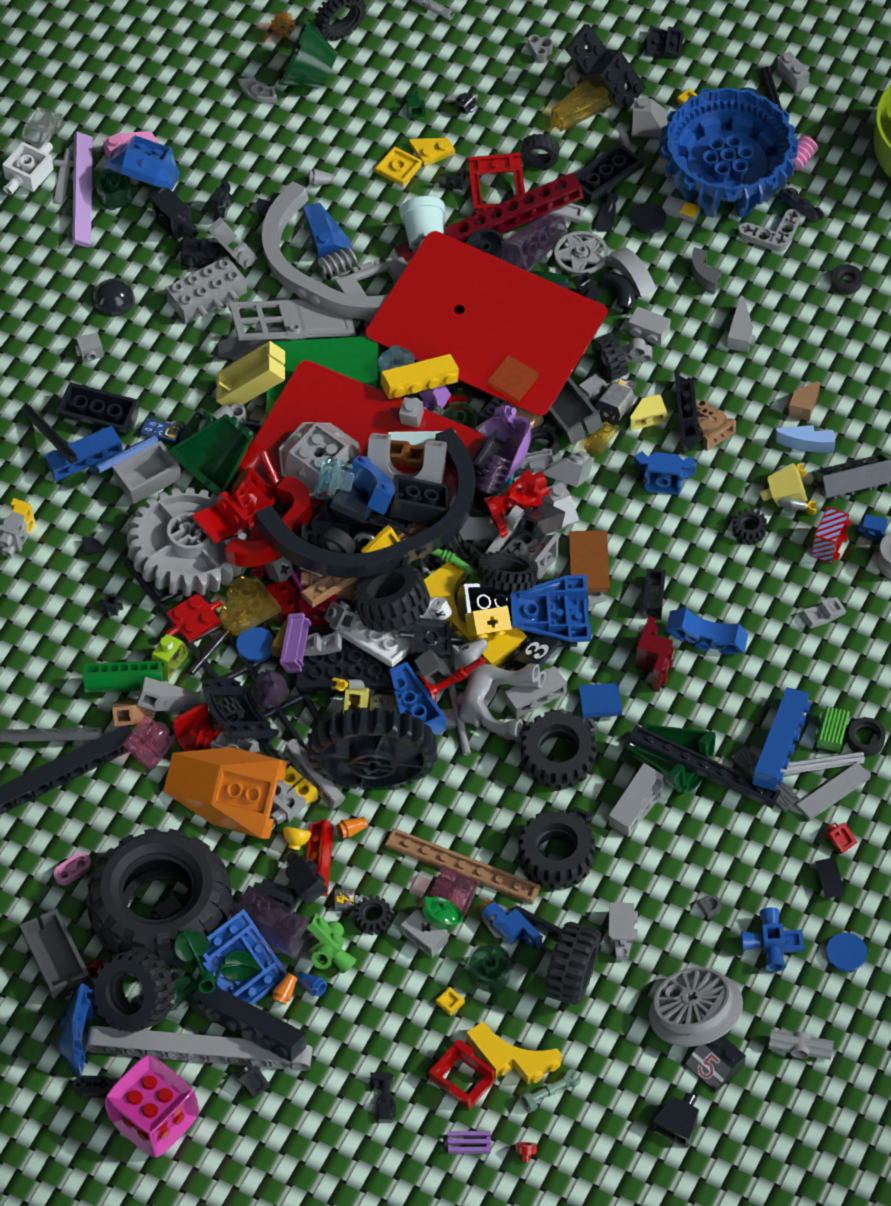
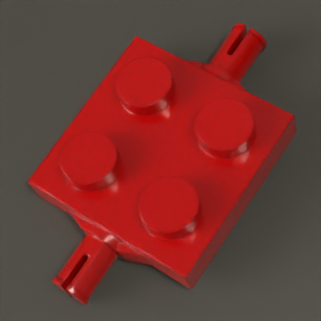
M197 593L167 612V617L172 622L173 627L165 631L164 634L174 636L178 633L188 643H191L220 625V619L214 613V610L223 606L222 601L218 598L209 604Z

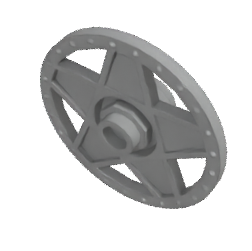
M576 231L563 236L557 242L554 255L557 264L563 270L576 275H582L587 271L591 274L601 269L606 263L608 248L604 240L598 235L587 231ZM578 236H586L591 239L583 242ZM567 240L569 247L559 250L560 246ZM600 245H602L604 250V257L596 252ZM561 260L572 261V268L565 265ZM587 263L596 265L592 268L583 270Z

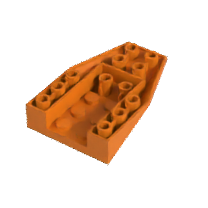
M234 747L172 753L163 792L215 826L258 838L270 839L274 819H270L269 816L278 780H284L288 761Z

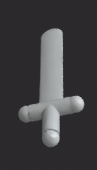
M70 148L65 149L63 160H53V166L60 167L54 202L58 204L62 203L65 199L70 167L74 168V161L70 160L72 153Z

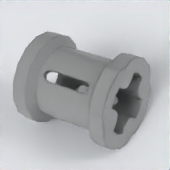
M571 65L566 69L564 75L573 82L574 87H581L586 82L585 76L578 71L576 65Z

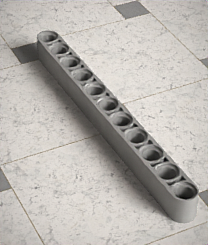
M90 1026L85 1043V1049L93 1053L137 1057L151 1055L160 1059L241 1066L249 1065L252 1067L298 1071L310 1069L313 1048L306 1044V1049L292 1062H289L263 1049L261 1046L242 1038L149 1030L125 1032L124 1030L119 1031L114 1027Z

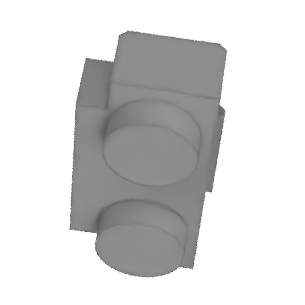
M545 448L537 452H527L520 465L521 469L526 468V470H531V472L535 473L545 470V467H549L550 463H554L552 449Z

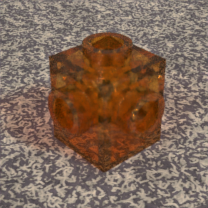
M274 13V20H271V30H274V34H278V37H289V34H292L293 30L296 29V22L292 20V13ZM282 22L286 24L285 28L281 27Z

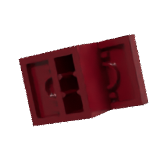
M649 616L637 646L636 668L653 673L652 690L660 692L662 685L665 686L667 683L668 670H671L673 667L675 649L672 648L673 640L656 636L658 632L656 618Z

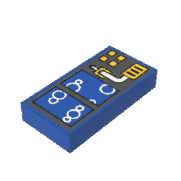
M147 418L142 427L141 436H156L160 441L176 445L182 432V427Z

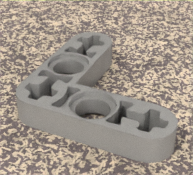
M796 209L787 210L776 232L751 223H743L739 226L738 235L747 242L777 252H783L787 249L800 224L801 214ZM788 228L791 231L789 233H785L782 231V229ZM766 235L768 238L762 240L759 238V236Z
M517 505L512 509L506 519L508 535L501 538L500 534H498L485 553H495V551H500L521 523L524 514L523 509Z

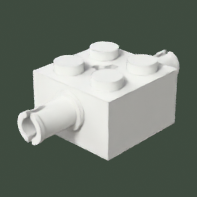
M44 141L39 149L22 142L2 164L5 179L9 180L8 184L3 187L5 193L12 195L19 186L32 192L38 188L54 169L52 157L48 154L53 149L50 142Z

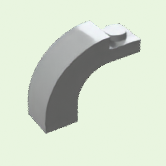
M623 247L609 254L605 265L617 268L632 283L635 296L643 297L656 289L647 268L633 251Z

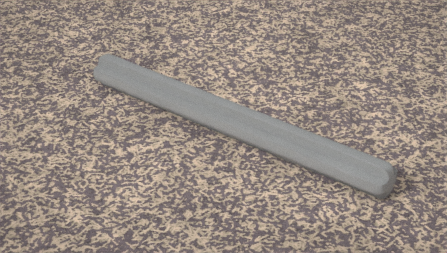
M863 752L793 761L789 762L788 769H783V772L786 775L854 765L857 762L861 764L864 763L865 757ZM756 767L749 769V776L751 778L754 776Z

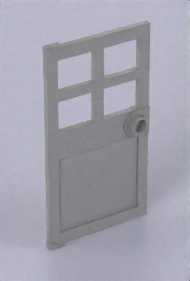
M306 299L228 302L238 340L286 338L298 340L310 337L356 336L352 318L344 317L315 306ZM279 307L281 316L264 317L262 308ZM255 308L258 317L241 318L239 309ZM283 322L285 332H268L266 323ZM260 323L262 333L245 334L243 324Z

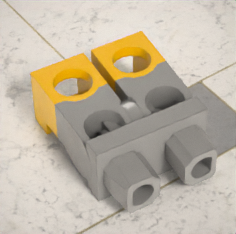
M13 498L10 504L12 509L10 516L4 520V525H0L1 554L12 558L15 551L21 552L23 549L22 545L36 524L31 504Z
M291 765L285 771L284 780H278L272 808L275 811L270 814V817L274 819L277 825L285 819L290 822L307 804L313 803L318 799L317 788L305 778L303 779V776Z

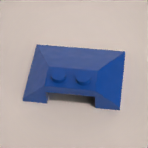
M241 909L207 936L209 949L204 955L199 956L204 970L212 972L215 976L220 965L225 963V955L234 950H242L252 955L260 966V972L251 975L245 980L235 982L228 980L222 970L218 977V982H215V986L251 1005L276 987L287 974V971L244 909Z

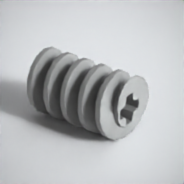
M345 247L344 251L340 249L337 253L332 252L331 256L325 255V258L320 257L318 259L319 271L324 280L327 279L326 274L333 277V271L339 275L340 268L343 272H346L345 266L351 270L352 263L356 267L358 266L357 258L349 247Z

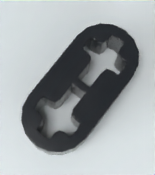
M82 1075L73 1081L74 1092L79 1097H106L113 1087L111 1079L107 1076ZM81 1083L86 1084L84 1090H80L79 1086H81ZM102 1083H106L107 1087H105V1090H101L100 1088L102 1086Z

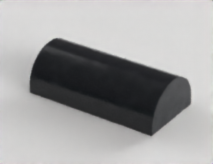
M619 143L574 174L582 187L584 196L579 201L585 205H590L642 169L644 160Z
M69 382L56 413L62 418L101 428L112 426L116 432L130 434L137 421L139 401L138 399Z
M483 583L463 584L457 593L458 615L461 621L466 623V613L508 606L510 621H512L510 593L513 592L511 589L503 591V588H500L498 590L495 589V586L489 587L488 584Z

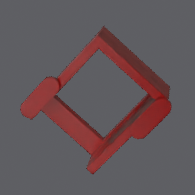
M456 1040L429 1071L430 1082L438 1085L470 1110L496 1081L495 1070L474 1056L473 1048L461 1040ZM458 1060H461L483 1076L482 1080L469 1094L443 1078Z

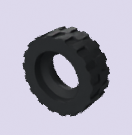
M528 135L521 144V160L530 167L548 169L557 163L560 146L554 138L548 135ZM533 149H541V150H544V151H546V152H548V153H546V154H539V153H536V152H534V151H532V150H533Z

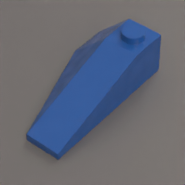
M321 203L303 206L318 259L320 257L325 258V255L331 256L332 252L337 253L340 249L344 251L345 247H349L352 250L349 238Z
M408 662L391 668L390 674L399 713L405 712L411 714L412 719L419 718L423 720L424 724L432 728L435 735L444 732L446 725L445 715Z

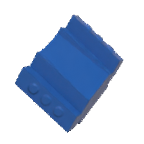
M643 451L634 456V466L645 476L644 487L646 492L679 495L682 489V481L697 472V462L691 456L683 460L678 454L654 452L647 456Z

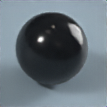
M116 278L104 280L93 292V307L98 313L107 317L124 315L134 306V291L123 280Z

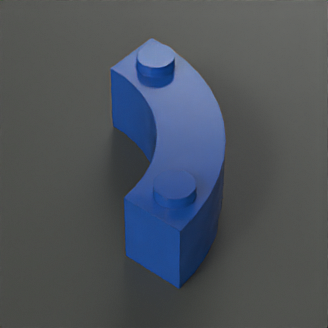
M356 457L349 468L345 480L361 491L367 492L369 494L367 506L384 515L394 495L395 486L392 480L381 469L372 464L368 457Z
M687 608L672 610L669 613L666 631L679 641L684 642L686 640L693 643L694 648L709 651L712 648L721 650V654L745 653L748 633L739 623L721 624L711 622L696 616Z

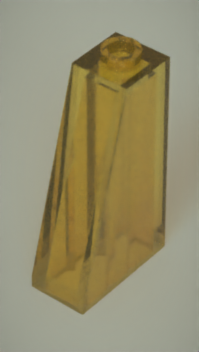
M585 79L551 109V123L562 132L612 107L613 98L605 87L591 86L588 80Z

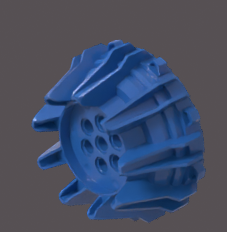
M702 89L699 95L690 96L685 103L677 105V111H670L667 115L669 124L662 127V135L659 142V152H661L662 158L668 160V163L665 165V176L672 178L673 187L678 189L683 199L687 202L691 201L698 192V204H701L705 215L714 218L716 216L721 200L735 202L737 215L740 218L746 217L757 204H762V201L767 202L778 189L785 188L787 178L793 176L794 164L790 159L797 158L799 140L794 137L795 126L789 124L790 115L787 111H781L778 108L779 105L772 103L765 96L755 94L753 89Z

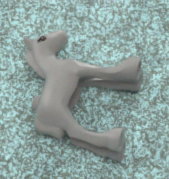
M480 638L459 647L452 645V650L455 653L454 661L458 669L462 666L465 667L478 659L488 648V642ZM529 663L518 671L504 670L491 664H483L470 672L468 677H465L468 679L465 692L460 693L458 696V704L461 705L460 719L462 722L472 724L476 728L483 724V726L487 727L488 731L521 743L522 734L526 730L527 725H524L521 719H514L506 723L497 721L492 717L487 706L494 697L498 685L509 684L541 688L544 685L546 673L544 670H539L538 664Z

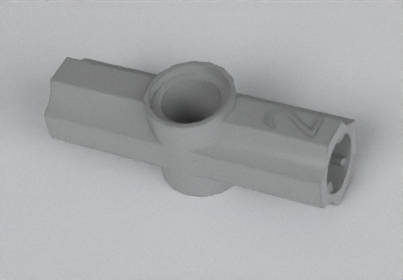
M771 1030L768 1049L789 1052L792 1056L801 1059L811 1056L831 1060L834 1041L814 1038L809 1033L803 1031H796L792 1034Z

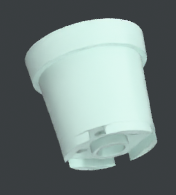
M420 196L412 198L401 205L399 214L402 223L405 225L409 247L412 248V252H417L430 232L438 231L444 234L445 204L442 200L432 196Z

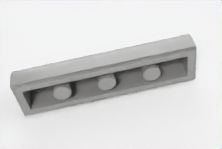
M292 739L285 744L283 754L306 780L317 788L318 795L330 809L334 810L345 800L342 792L332 781L323 778V775L314 771L313 766L310 765L308 760V753L296 739Z

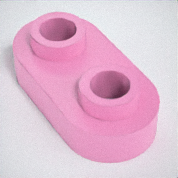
M77 853L58 865L54 870L56 882L60 885H69L87 873L92 865L90 857L86 853Z

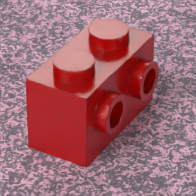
M288 579L284 582H276L267 586L268 598L283 625L289 614L299 613L297 589L294 584L291 585Z

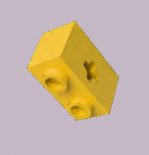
M508 606L465 614L469 637L476 636V639L487 638L489 633H493L494 636L505 635L506 630L512 629Z

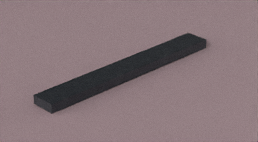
M635 725L627 742L672 763L683 765L685 769L772 809L781 793L777 789L773 791L753 785V778L638 725Z

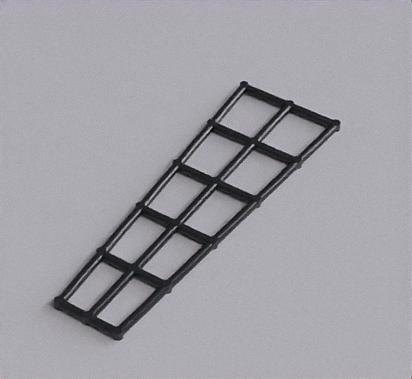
M129 557L125 558V567L129 569L154 602V605L173 627L172 622L167 617L169 610L164 603L183 594L182 590H178L174 595L168 592L159 597L149 583L143 579V575L135 570L134 561L130 560ZM240 574L234 578L246 600L249 601L253 595ZM206 593L201 596L207 603H212ZM257 603L245 617L254 613L262 628L267 629L275 639L276 636ZM214 610V613L220 619V625L191 643H188L183 636L179 635V637L198 660L202 653L194 643L219 630L223 631L238 613L223 620L218 611ZM231 632L226 639L238 655L243 666L219 677L208 661L202 667L211 679H235L249 672L272 707L263 712L262 715L266 719L277 715L291 738L296 739L308 753V748L283 712L304 701L315 723L319 725V721L322 718L308 692H299V695L278 704L255 669L277 657L271 656L266 661L260 663L245 661L239 656L237 640ZM288 673L296 687L297 673ZM261 739L258 740L271 757L282 759L270 743L265 744ZM287 758L284 759L288 761L287 767L292 765V763Z

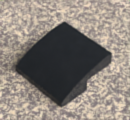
M650 25L644 55L665 59L680 58L684 31L668 26L667 30Z

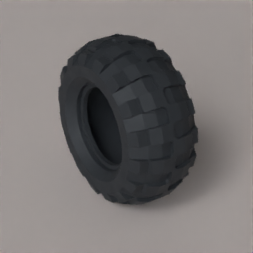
M157 828L144 830V834L135 837L131 834L121 839L116 848L108 849L100 858L99 867H96V870H93L87 885L86 905L93 932L98 936L102 946L111 954L115 953L117 955L137 949V951L147 950L149 954L154 953L157 955L158 961L163 960L166 966L175 965V968L187 965L189 961H183L176 954L175 939L182 930H195L208 936L228 920V916L232 913V889L226 866L218 854L212 853L209 845L197 837H187L185 832L169 829L168 832H159ZM156 879L175 880L186 886L192 893L187 905L179 913L166 919H145L136 915L128 908L133 893L143 884Z

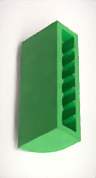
M162 660L84 664L83 668L85 693L140 691L145 677L164 682Z

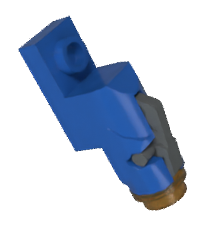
M489 898L483 900L478 905L479 915L495 939L502 938L511 945L523 937L525 943L528 946L532 945L535 950L542 946L543 936L516 908L508 913L494 900Z

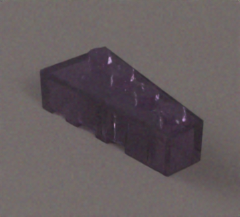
M545 214L501 242L508 263L530 272L568 232L563 217Z

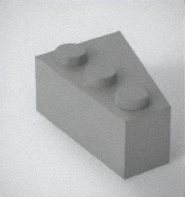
M643 763L617 804L610 809L608 825L629 837L662 796L664 775Z

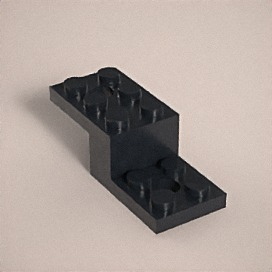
M584 24L565 47V50L590 85L605 87L623 112H627L634 103V98H638L646 88L620 50L606 49L589 24ZM585 45H587V52H586V53L584 52V51H585V47H584Z

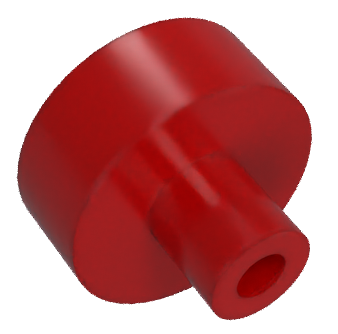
M518 1142L515 1144V1153L522 1155L523 1162H530V1155L537 1153V1144L533 1142Z

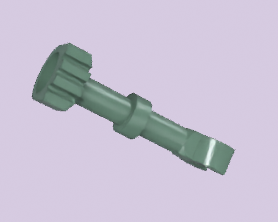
M575 1069L568 1070L562 1079L553 1084L548 1083L544 1085L543 1089L533 1094L529 1092L521 1094V1100L527 1111L530 1113L538 1109L536 1101L546 1096L554 1095L556 1091L565 1086H578L581 1078H570L575 1074Z

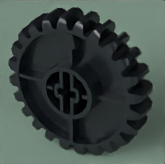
M367 707L359 708V711L349 709L344 710V714L334 713L330 715V719H322L319 721V725L313 727L308 738V760L316 773L323 775V778L329 781L334 780V784L340 786L347 784L348 788L357 789L362 787L363 790H372V788L386 790V787L396 789L401 788V784L406 786L414 784V780L419 781L425 778L426 774L433 770V765L437 761V738L432 728L424 724L423 720L419 718L412 719V715L405 712L398 714V710L389 709L388 711H383V708L376 707L373 710H368Z

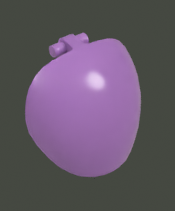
M510 406L496 407L494 412L501 417L488 419L474 429L483 434L484 442L473 462L495 429L498 430L496 437L503 442L508 437L511 438L487 478L484 480L476 477V483L485 488H498L510 479L522 464L530 446V420L526 417L516 416V408H511ZM491 445L479 464L487 469L499 449Z

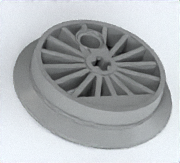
M692 967L678 971L669 976L657 989L649 1010L651 1027L662 1040L677 1046L692 1047L713 1042L729 1032L737 1023L743 1009L742 994L738 986L730 978L713 969ZM690 980H694L692 989L689 983ZM685 982L687 988L682 987L680 984ZM693 1017H697V1023H692Z

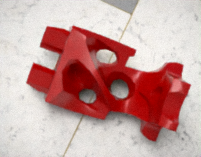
M526 470L508 489L498 495L484 499L489 515L501 538L508 535L504 522L506 511L510 509L512 511L516 505L523 510L538 507L543 504L541 498L550 495L546 485L547 481L542 471L532 475L530 470Z

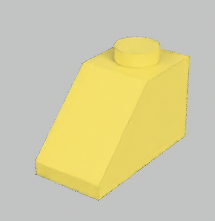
M660 394L642 398L630 417L631 431L666 423L667 411Z

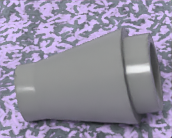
M317 169L309 170L308 184L319 186L334 183V174Z

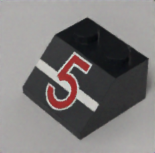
M723 1035L713 1042L697 1046L685 1063V1066L716 1093L745 1067L746 1055Z

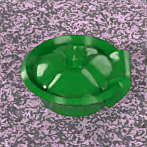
M423 897V914L426 921L431 925L447 930L463 921L460 909L449 900L441 897Z

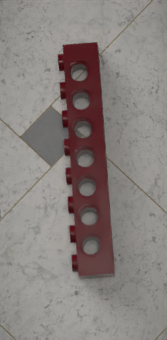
M572 172L445 227V235L466 244L469 236L481 229H491L502 234L584 198L582 187Z

